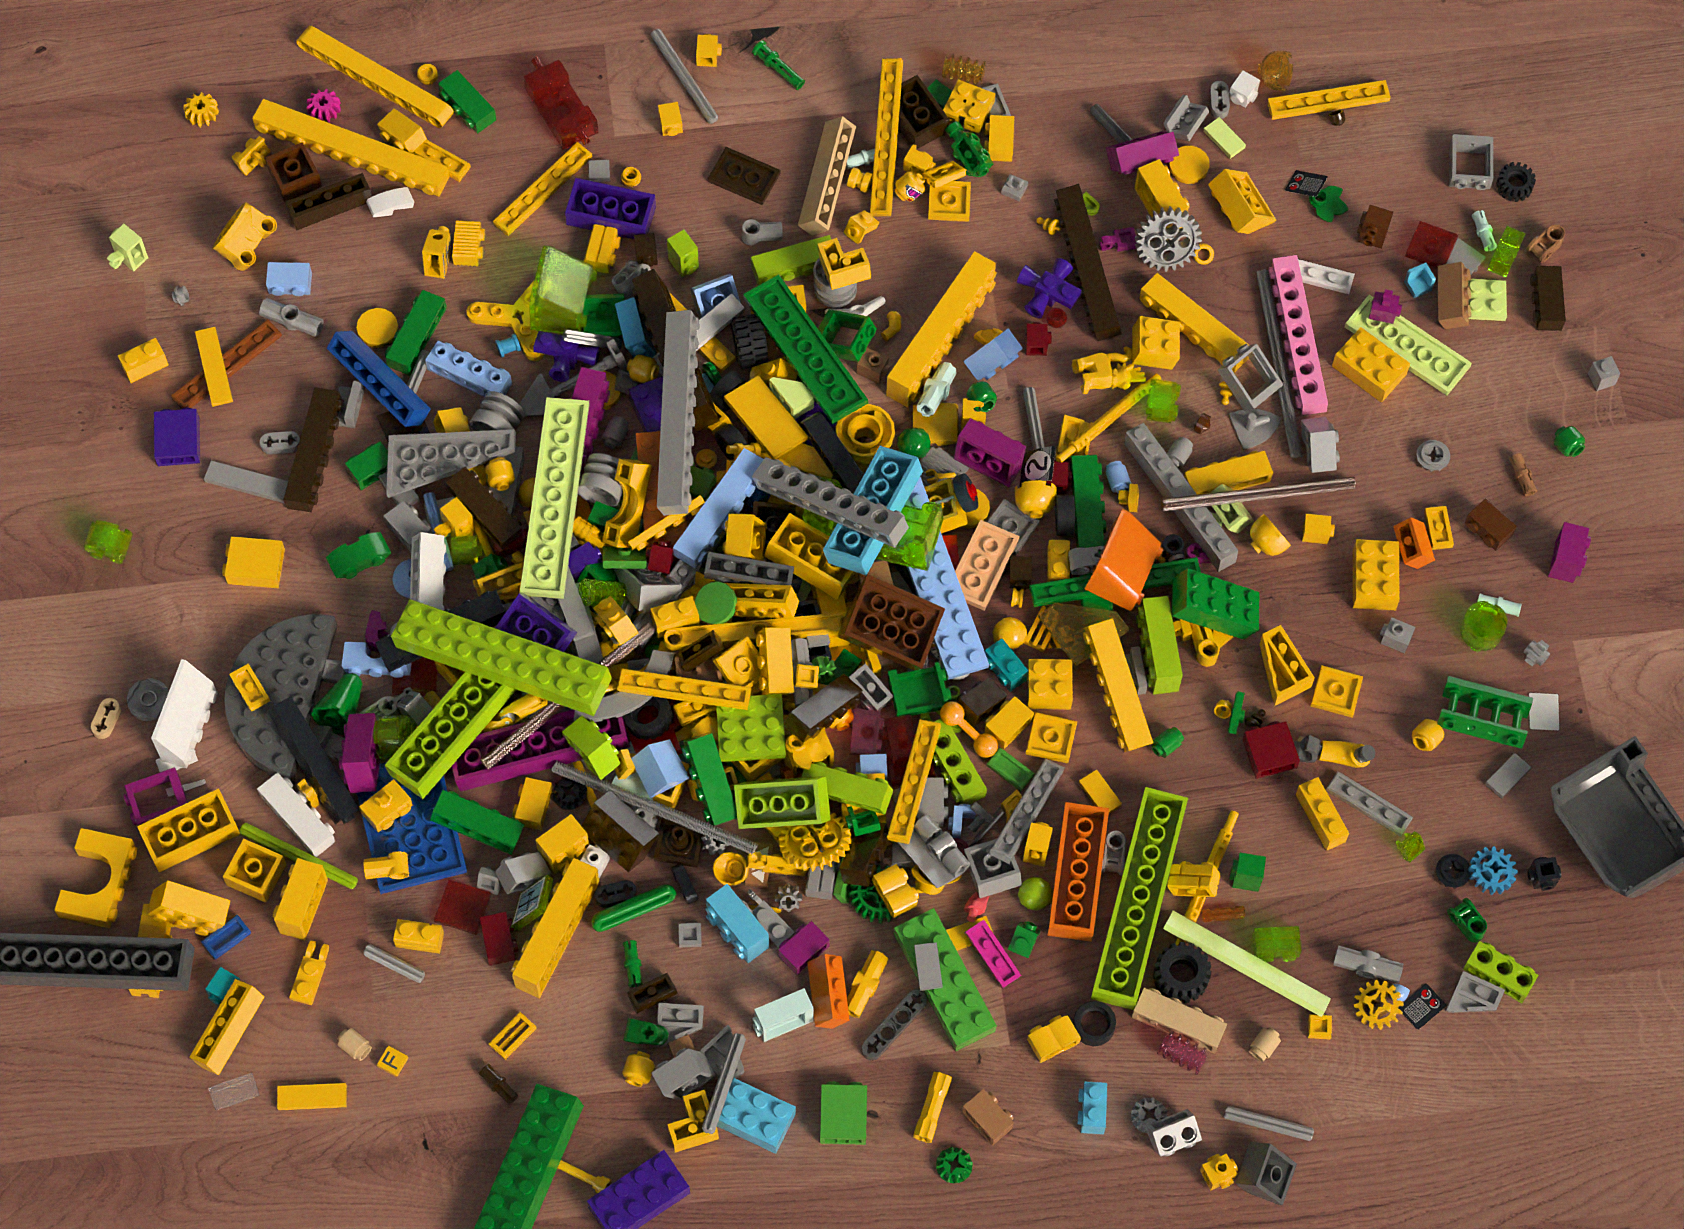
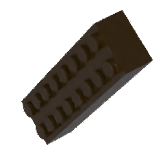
M651 269L631 279L634 285L631 289L635 298L639 299V310L647 319V321H644L649 333L652 332L653 338H651L655 349L659 350L658 358L661 365L664 366L666 312H675L676 308L667 286L655 269ZM699 366L695 368L697 387L694 388L696 406L693 407L695 417L694 428L697 432L720 421Z

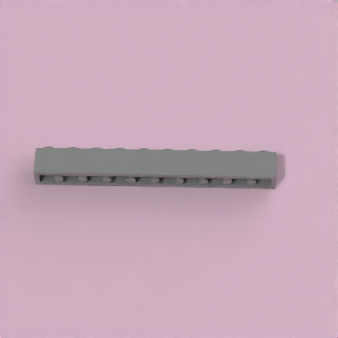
M691 310L666 312L657 508L664 516L687 514L689 505L692 502L689 488L692 485L690 466L693 465L691 446H694L692 427L695 426L693 407L696 406L694 388L697 387L695 368L698 367L696 349L699 347L697 330H699L700 324L698 317H695Z

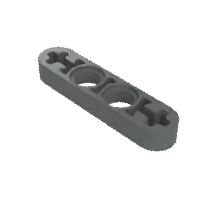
M915 989L909 992L862 1044V1054L866 1059L877 1060L924 1010L927 997L923 991ZM912 997H921V1004L916 1003L912 1007V1011L914 1012L912 1013L909 1009V1007L913 1003ZM903 1011L907 1013L908 1019L905 1022H899L895 1015ZM886 1027L892 1029L894 1033L888 1039L882 1037L880 1033ZM877 1037L880 1041V1043L876 1047L877 1053L871 1052L869 1054L867 1046L869 1045L873 1047L877 1043V1039L875 1038Z

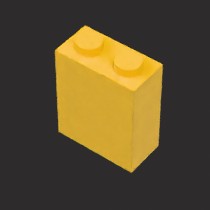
M231 537L230 544L226 545L227 564L224 563L222 568V575L225 576L227 584L279 588L285 553L283 542L279 540Z

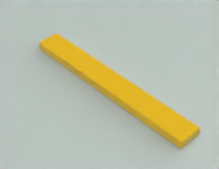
M902 58L882 59L870 204V214L873 217L891 216L903 70Z

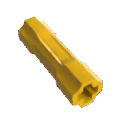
M933 1072L928 1087V1094L913 1138L925 1143H932L940 1111L952 1077L949 1075Z

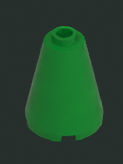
M354 673L344 674L313 707L312 718L318 725L330 726L333 729V733L344 735V724L348 723L349 714H356L363 686L360 677Z

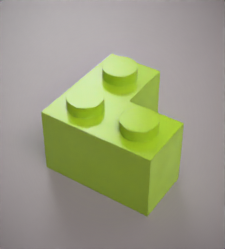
M582 715L562 733L568 744L581 755L588 769L602 780L621 764L617 757L619 752L610 744L613 741L606 732H599L598 730L600 729L592 719L588 721Z

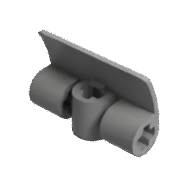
M929 815L923 816L916 822L909 844L897 842L936 888H940L962 875L971 864L957 848V844L947 831L943 832Z

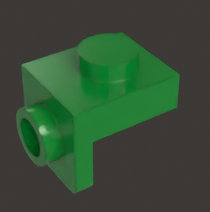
M489 554L471 567L477 579L508 567V564L503 557Z
M852 806L847 807L849 815L845 816L847 827L853 829L855 836L881 830L876 812L869 810L854 814Z
M1020 922L1017 925L1008 950L1029 958L1041 930L1037 929V925L1032 922Z

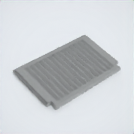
M932 446L926 456L920 460L923 470L920 477L924 487L931 485L927 482V479L934 477V475L926 476L925 472L928 469H934L937 473L955 472L956 476L969 470V467L954 460L952 455L940 447L935 449Z

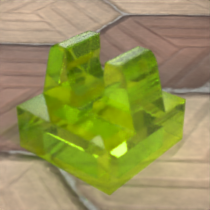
M1415 831L1412 834L1405 833L1404 841H1396L1398 850L1409 863L1425 850L1421 835Z

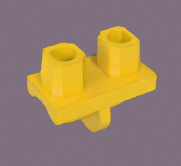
M258 136L256 139L250 138L245 144L246 149L242 153L236 152L232 156L234 163L245 176L257 165L261 167L266 165L264 158L271 150L267 147L264 138Z

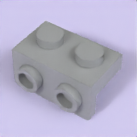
M1182 95L1164 121L1166 131H1173L1177 139L1190 141L1209 113L1207 106L1190 103L1188 96Z

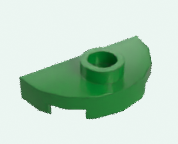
M1237 691L1235 694L1228 733L1236 735L1238 723H1243L1245 710H1242L1244 692Z

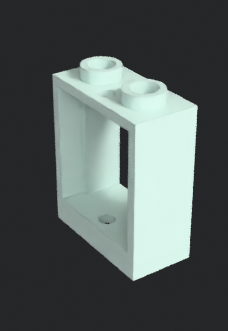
M805 988L754 1009L755 1017L752 1020L754 1023L753 1029L757 1037L761 1036L763 1042H766L813 1022L814 1008Z

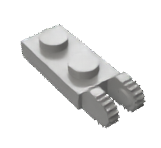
M749 889L747 891L748 895L759 905L752 911L741 898L740 900L768 932L769 938L779 948V945L785 939L790 938L795 932L764 900L762 901Z

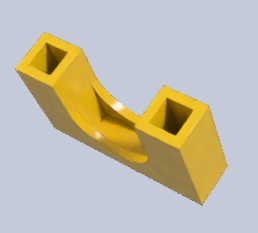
M81 828L74 848L78 856L100 860L110 865L111 878L104 889L91 895L61 890L54 911L59 918L110 929L112 922L116 921L118 909L116 908L118 901L123 899L124 882L128 881L131 868L129 867L131 860L136 858L137 847L130 838Z

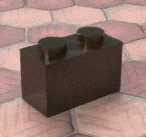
M989 677L983 682L978 681L969 692L964 691L961 693L957 701L964 709V719L974 727L1000 709L1007 694Z

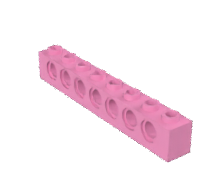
M1293 255L1273 258L1272 267H1269L1270 279H1274L1275 285H1272L1273 295L1278 298L1279 302L1276 303L1277 315L1282 317L1280 330L1281 334H1285L1286 340H1284L1285 353L1289 352L1290 356L1287 362L1288 369L1293 371L1294 376L1291 378L1292 388L1297 390L1298 396H1295L1297 409L1300 408L1301 415L1327 412L1328 401L1298 257ZM1287 278V279H1289L1290 281H1289V282H1284V281H1282V279ZM1286 297H1293L1294 299L1287 300ZM1296 315L1298 318L1293 319L1289 316ZM1299 333V334H1301L1302 336H1301V337H1295L1293 334ZM1297 352H1304L1306 355L1300 356ZM1306 370L1309 374H1302L1300 371ZM1305 389H1311V390H1313L1314 392H1312V393H1307V392H1305L1304 390H1305Z

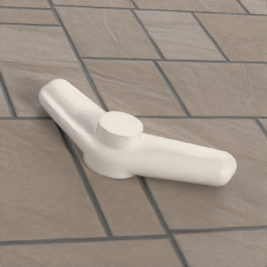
M880 296L864 305H855L850 309L831 310L868 316L885 304L886 300Z

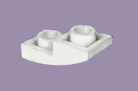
M408 187L389 190L372 196L366 201L373 217L389 216L393 214L394 210L413 208L415 203Z

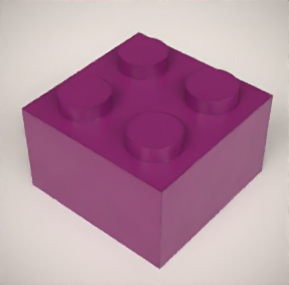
M1567 522L1563 523L1555 541L1548 577L1571 583L1574 582L1576 576L1580 577L1582 568L1585 567L1587 561L1586 549L1589 548L1591 536H1588L1589 528Z

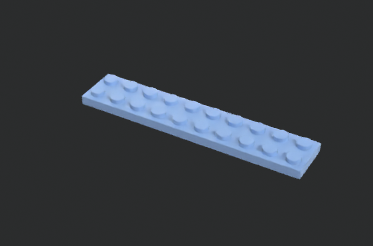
M920 477L901 511L909 528L898 542L917 596L945 608L933 641L942 666L945 669L947 680L989 668V663Z

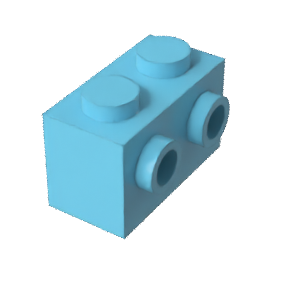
M1085 1081L1083 1089L1079 1088L1078 1102H1082V1111H1078L1077 1124L1081 1125V1133L1104 1134L1106 1128L1107 1083Z

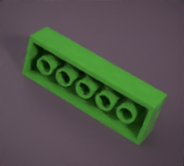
M933 908L894 927L893 934L917 980L918 973L914 945L937 942L943 987L923 991L955 1052L996 1032L997 1025L935 909Z

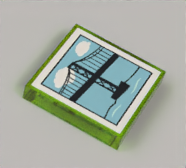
M545 875L520 893L511 925L513 929L518 931L545 913L553 878Z

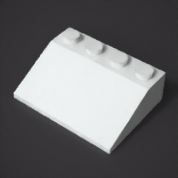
M183 659L180 661L151 739L161 761L187 769L189 762L194 760L196 743H199L202 739V727L209 720V709L211 704L215 703L218 692L210 679Z

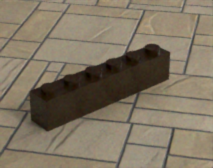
M314 388L283 498L287 509L312 513L313 506L318 503V488L323 484V470L327 468L329 462L328 452L334 445L333 434L339 427V418L337 417L339 412H342L344 409V399H342L339 391Z

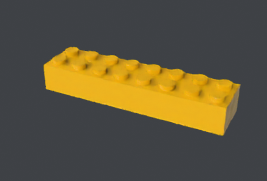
M975 251L887 376L886 396L907 408L911 402H916L920 395L919 390L925 385L926 380L931 378L930 375L933 370L936 371L939 365H941V359L944 354H949L953 341L960 338L964 325L971 322L975 309L980 308L984 303L986 293H990L996 284L994 278L997 274L995 272V262Z

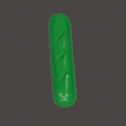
M668 884L660 885L596 913L591 920V926L597 932L611 929L672 902L676 897V890Z

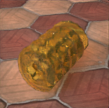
M954 54L949 59H947L946 55L942 69V78H946L949 74L950 80H954L957 75V80L962 81L965 77V82L970 83L973 79L975 86L979 81L982 84L986 61H983L981 66H978V59H975L974 63L971 64L969 57L963 62L962 56H959L956 61Z

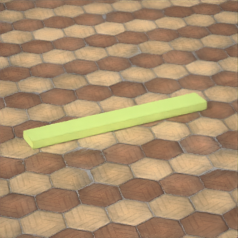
M1172 911L1163 928L1164 930L1188 943L1194 944L1197 948L1200 947L1207 954L1318 1016H1323L1331 998L1179 913Z

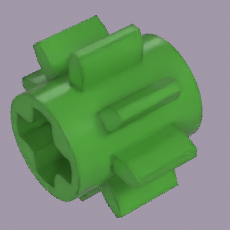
M818 656L812 660L813 666H819L818 683L829 682L835 676L834 670L836 666L833 660L829 661L828 656Z

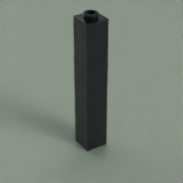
M289 697L272 706L267 711L334 824L336 825L341 821L343 824H346L355 818L354 814L359 808L293 698Z

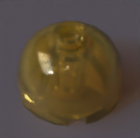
M1272 51L1263 58L1262 63H1259L1258 75H1260L1263 84L1267 88L1276 91H1286L1285 85L1290 86L1293 64H1289V58H1292L1289 51Z

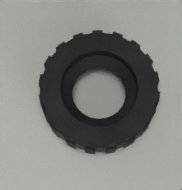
M653 696L641 707L623 715V720L633 736L635 735L638 739L653 740L658 736H662L665 731H668L669 726L672 725L674 714L667 698ZM649 706L657 708L658 716L655 720L647 724L639 722L638 713L642 709Z

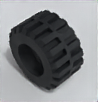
M755 314L733 317L731 321L732 337L737 361L741 369L767 363V342L760 319Z
M1180 942L1179 946L1173 943L1170 944L1169 949L1167 947L1163 949L1162 954H1159L1153 973L1155 987L1160 988L1159 992H1161V995L1166 994L1167 998L1174 997L1180 1001L1184 1000V1003H1189L1190 999L1195 1001L1199 995H1203L1208 986L1212 971H1210L1211 962H1207L1208 956L1206 953L1201 954L1202 949L1200 947L1195 949L1192 943L1186 946L1185 942ZM1179 963L1186 964L1194 971L1195 978L1188 982L1178 981L1171 975L1169 968Z

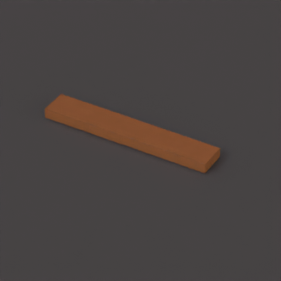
M268 319L222 355L228 378L282 336L281 332ZM204 370L171 395L172 400L181 409L186 407L192 408L209 394Z

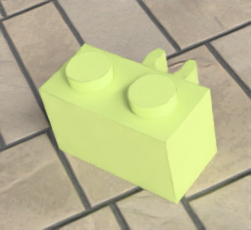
M125 224L116 228L111 233L109 238L114 252L107 257V260L110 261L109 265L117 269L123 262L134 272L148 259L142 238Z
M1221 484L1211 493L1233 491V489ZM1236 501V503L1225 504L1224 502L1222 505L1217 504L1214 506L1212 504L1216 513H1211L1220 526L1224 523L1227 529L1238 534L1254 521L1242 502L1237 503Z

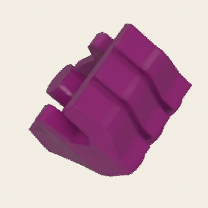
M375 610L370 612L364 635L369 649L379 653L375 642L389 634L384 631L387 630L386 621L383 622L380 612Z

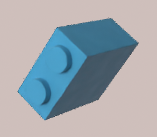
M633 297L616 303V311L626 349L633 358L638 354L653 358L657 355V352L651 341V338H653L652 332L649 333L644 322L647 319L639 310V302Z

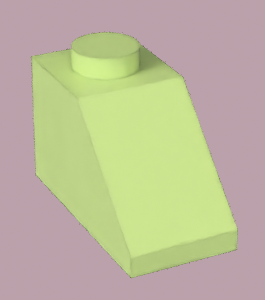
M772 377L769 380V389L794 419L814 408V397L803 382Z

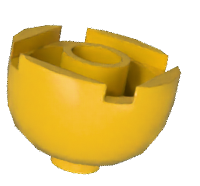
M1032 480L1023 482L1022 487L1018 488L1016 486L1014 489L1015 503L1018 509L1033 519L1042 518L1056 504L1057 487L1053 483H1051V486H1048L1046 481Z
M1265 514L1253 523L1250 529V536L1253 540L1251 545L1258 554L1262 551L1268 556H1276L1291 546Z

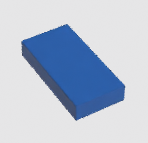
M236 915L226 922L223 927L202 940L201 943L216 960L250 935L251 931L241 918Z

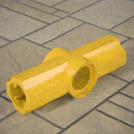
M871 950L862 970H859L856 974L851 991L847 997L849 1016L860 1018L869 998L873 997L880 982L879 978L889 960L883 953Z

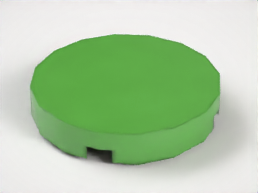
M710 582L703 586L695 599L699 618L711 625L727 622L736 610V594L730 586L722 582Z

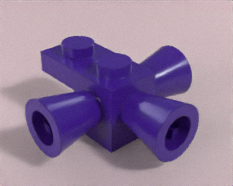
M1056 258L1051 272L1045 271L1042 277L1028 265L1024 266L1018 276L1017 283L1035 288L1034 297L1024 306L1028 314L1035 318H1042L1046 306L1052 307L1055 302L1069 309L1073 307L1082 290L1064 281L1073 271V267L1068 261Z
M570 320L565 322L564 330L570 329L583 332V325L577 321ZM538 331L533 349L534 352L554 356V365L549 371L552 379L559 382L569 380L570 369L575 370L578 360L591 366L598 363L600 347H579L578 343L563 341L562 335Z

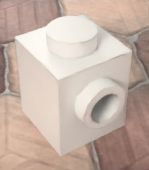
M1242 71L1230 88L1229 99L1233 103L1246 108L1249 102L1253 103L1258 95L1260 80Z

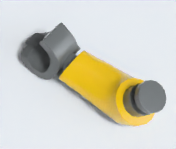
M1311 735L1307 737L1299 736L1297 741H1294L1301 762L1313 763L1318 757V760L1353 768H1362L1375 758V749L1371 745L1322 740L1320 744V739Z

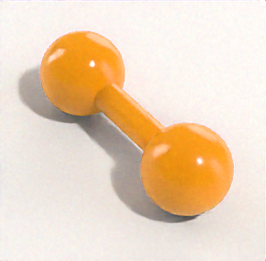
M950 701L941 707V720L946 725H958L974 740L973 747L977 755L988 758L996 753L998 749L997 739L989 733L979 734L964 719V709L959 703Z

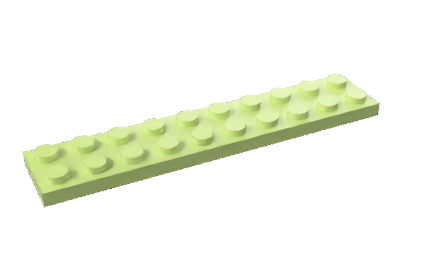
M546 398L520 594L564 599L589 401Z

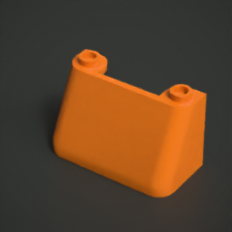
M1122 508L1107 535L1108 539L1094 567L1093 574L1085 586V590L1132 611L1135 604L1140 605L1144 597V593L1141 591L1154 560L1160 558L1163 548L1160 547L1161 542L1134 515Z

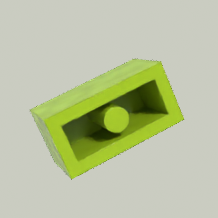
M682 230L667 239L668 260L679 275L683 277L694 273L699 268L698 247L687 232Z

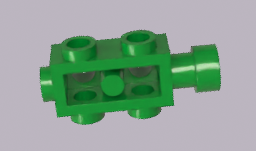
M953 122L946 128L949 137L955 141L951 145L954 149L952 152L953 156L957 160L962 161L964 164L963 168L966 169L968 176H985L989 172V168L994 164L990 159L989 152L982 147L980 139L976 134L963 132L964 128L960 122Z

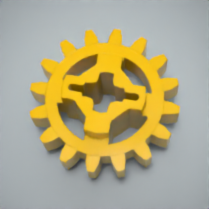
M1375 980L1374 986L1367 982L1366 990L1361 987L1359 988L1362 993L1361 996L1355 995L1354 997L1359 1001V1003L1354 1004V1008L1360 1010L1356 1013V1016L1363 1017L1361 1022L1364 1025L1369 1022L1371 1029L1375 1027V1024L1379 1030H1382L1383 1024L1390 1028L1391 1020L1398 1022L1396 1014L1403 1013L1398 1009L1399 1006L1404 1005L1403 1001L1398 1000L1402 995L1400 992L1394 993L1396 990L1394 985L1388 988L1387 981L1380 985L1379 981ZM1377 991L1376 994L1368 996L1370 993ZM1388 993L1393 999V1005L1387 1001ZM1381 1000L1383 1007H1378L1377 1009L1374 1003H1379ZM1364 1005L1370 1008V1016L1366 1014ZM1387 1013L1389 1014L1387 1017L1380 1019L1381 1016Z

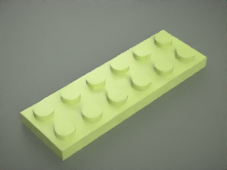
M1368 295L1345 323L1344 327L1354 334L1362 327L1410 363L1409 371L1448 396L1471 367L1472 363L1401 315L1400 317H1395L1393 324L1369 319L1373 297Z

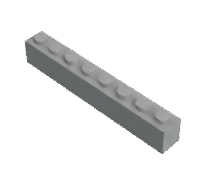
M1144 423L1126 432L1124 445L1164 499L1197 495ZM1206 506L1188 507V509L1183 507L1180 510L1179 508L1178 510L1173 509L1174 513L1196 543L1200 545L1202 551L1205 552L1218 572L1236 563L1238 549Z

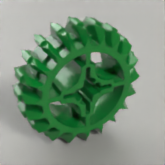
M880 864L877 867L876 874L883 871ZM850 885V888L853 890L849 892V897L853 898L851 905L856 906V913L862 912L861 918L865 919L867 916H870L871 923L874 921V918H878V923L880 924L883 918H886L887 922H891V914L887 907L883 908L884 901L882 898L881 902H879L875 886L862 890L864 886ZM863 899L874 902L876 908L868 905Z

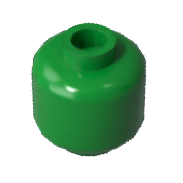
M987 382L973 383L966 393L967 400L984 403V407L974 408L977 412H989L994 408L997 401L996 393Z
M1563 426L1556 431L1554 445L1564 456L1576 457L1585 449V437L1574 426Z

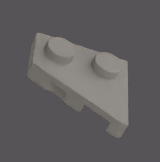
M1463 971L1446 1012L1496 1011L1505 989Z
M659 1003L657 1025L664 1026L669 1033L667 1042L662 1046L702 1030L704 1006Z

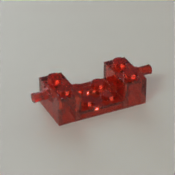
M539 57L533 58L531 62L536 70L523 76L525 90L562 150L574 145L576 142H582L583 145L590 142L589 137L599 133L598 122L589 106H584L569 81V74L560 60H557L548 65H543ZM559 106H565L567 108L563 112H559L556 110V108Z

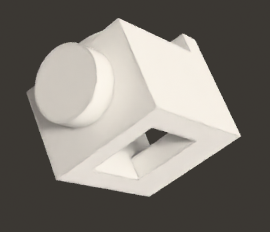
M595 844V846L589 845L580 861L597 868L600 879L610 857ZM592 856L598 858L596 861L590 860Z

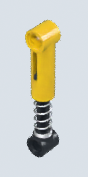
M1175 534L1166 536L1162 544L1163 551L1161 556L1165 557L1167 562L1185 559L1183 539ZM1174 546L1177 550H1170L1168 547ZM1189 622L1198 663L1205 667L1214 665L1217 662L1220 646L1215 641L1212 630ZM1203 651H1211L1213 655H1206Z

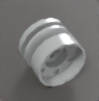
M818 259L813 267L816 298L823 305L832 308L848 305L855 299L857 283L831 290L820 259Z
M489 391L484 397L485 400L480 404L481 409L475 412L469 422L473 431L511 430L519 427L520 422L525 417V411L510 397L499 392Z
M601 453L589 455L583 470L584 474L581 475L578 494L593 504L598 501L611 507L617 506L623 492L621 485L615 480L619 459Z

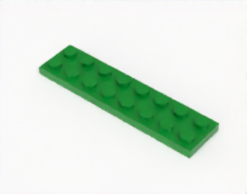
M780 275L743 294L744 300L756 317L760 319L768 334L832 424L868 404L865 394Z

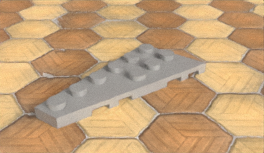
M514 429L389 435L386 495L390 498L454 475L463 467L470 469L487 463L494 458L515 453L516 432Z

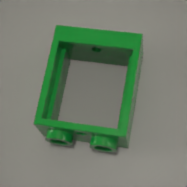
M829 309L818 330L838 358L859 362L872 337H874L877 328L869 316ZM841 327L858 330L849 347L832 344Z

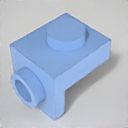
M954 805L953 817H949L948 830H952V838H961L962 818L975 819L976 813L970 809L971 805Z

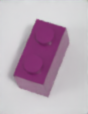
M812 921L807 925L802 924L796 930L795 936L791 939H785L779 945V958L796 975L808 966V961L817 958L830 947V939Z

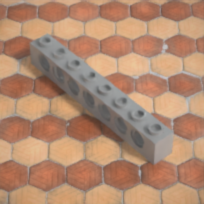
M765 457L751 476L758 489L894 548L909 528L905 516L897 510L891 511L881 503L875 504L870 502L862 495L856 496L846 488L840 489L835 487L829 481H821L813 474L809 473L807 475L802 473L794 466L788 467L778 459L772 460Z

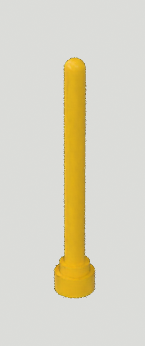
M562 1160L559 1163L558 1169L592 1185L596 1193L601 1192L612 1183V1180L605 1176L595 1177Z

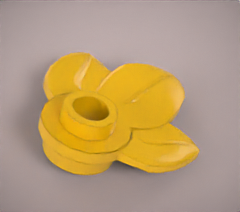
M821 733L814 739L809 738L804 743L794 734L786 739L785 747L792 754L794 763L800 768L809 770L812 762H820L827 758V752L818 744L822 737Z

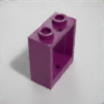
M175 767L124 785L127 793L123 794L127 806L132 807L133 812L130 813V817L134 826H139L188 803ZM170 781L178 804L142 817L134 794Z

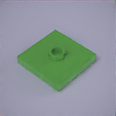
M604 546L603 568L645 569L646 547L640 551L637 548L632 551L631 548Z

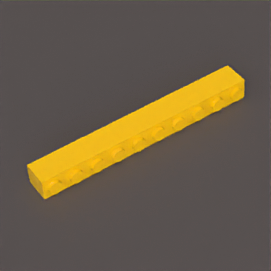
M265 99L262 100L253 116L255 129L263 134L274 135L279 140H287L295 145L303 142L306 148L311 149L317 154H325L336 161L347 162L352 167L366 169L371 174L382 175L390 181L401 182L409 188H417L428 195L440 197L450 177L447 166Z

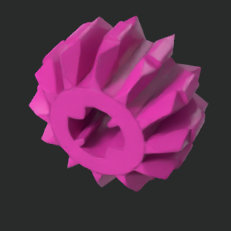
M327 88L324 92L318 89L317 94L311 93L310 99H307L306 102L307 113L311 117L322 121L326 120L328 123L330 118L336 119L337 113L341 111L340 99L334 91L329 93Z

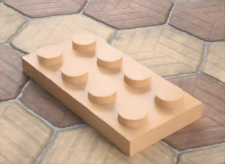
M980 520L955 571L967 604L985 611L1020 536Z

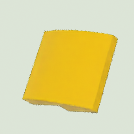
M940 403L934 415L929 417L922 416L917 411V405H913V428L924 429L929 435L930 444L936 443L938 446L956 444L958 440V405L955 403Z

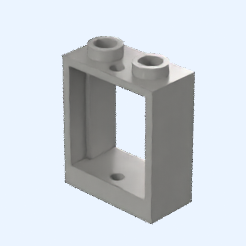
M1452 134L1449 144V187H1456L1458 189L1476 188L1477 190L1490 189L1493 181V137ZM1456 152L1485 154V176L1456 174Z
M1244 344L1237 349L1238 353L1235 356H1229L1223 360V365L1217 370L1245 411L1255 409L1282 387L1283 383L1257 344ZM1246 356L1249 357L1265 382L1250 396L1231 369Z

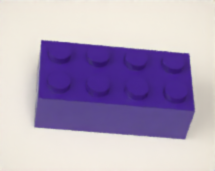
M575 178L565 211L566 225L592 230L594 224L613 227L617 229L618 236L634 239V235L649 233L656 209L655 194Z
M662 1150L587 1200V1204L602 1229H638L689 1195L690 1187L665 1150Z

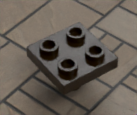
M662 817L654 861L672 864L682 863L684 866L698 867L703 833H698V831H693V829Z

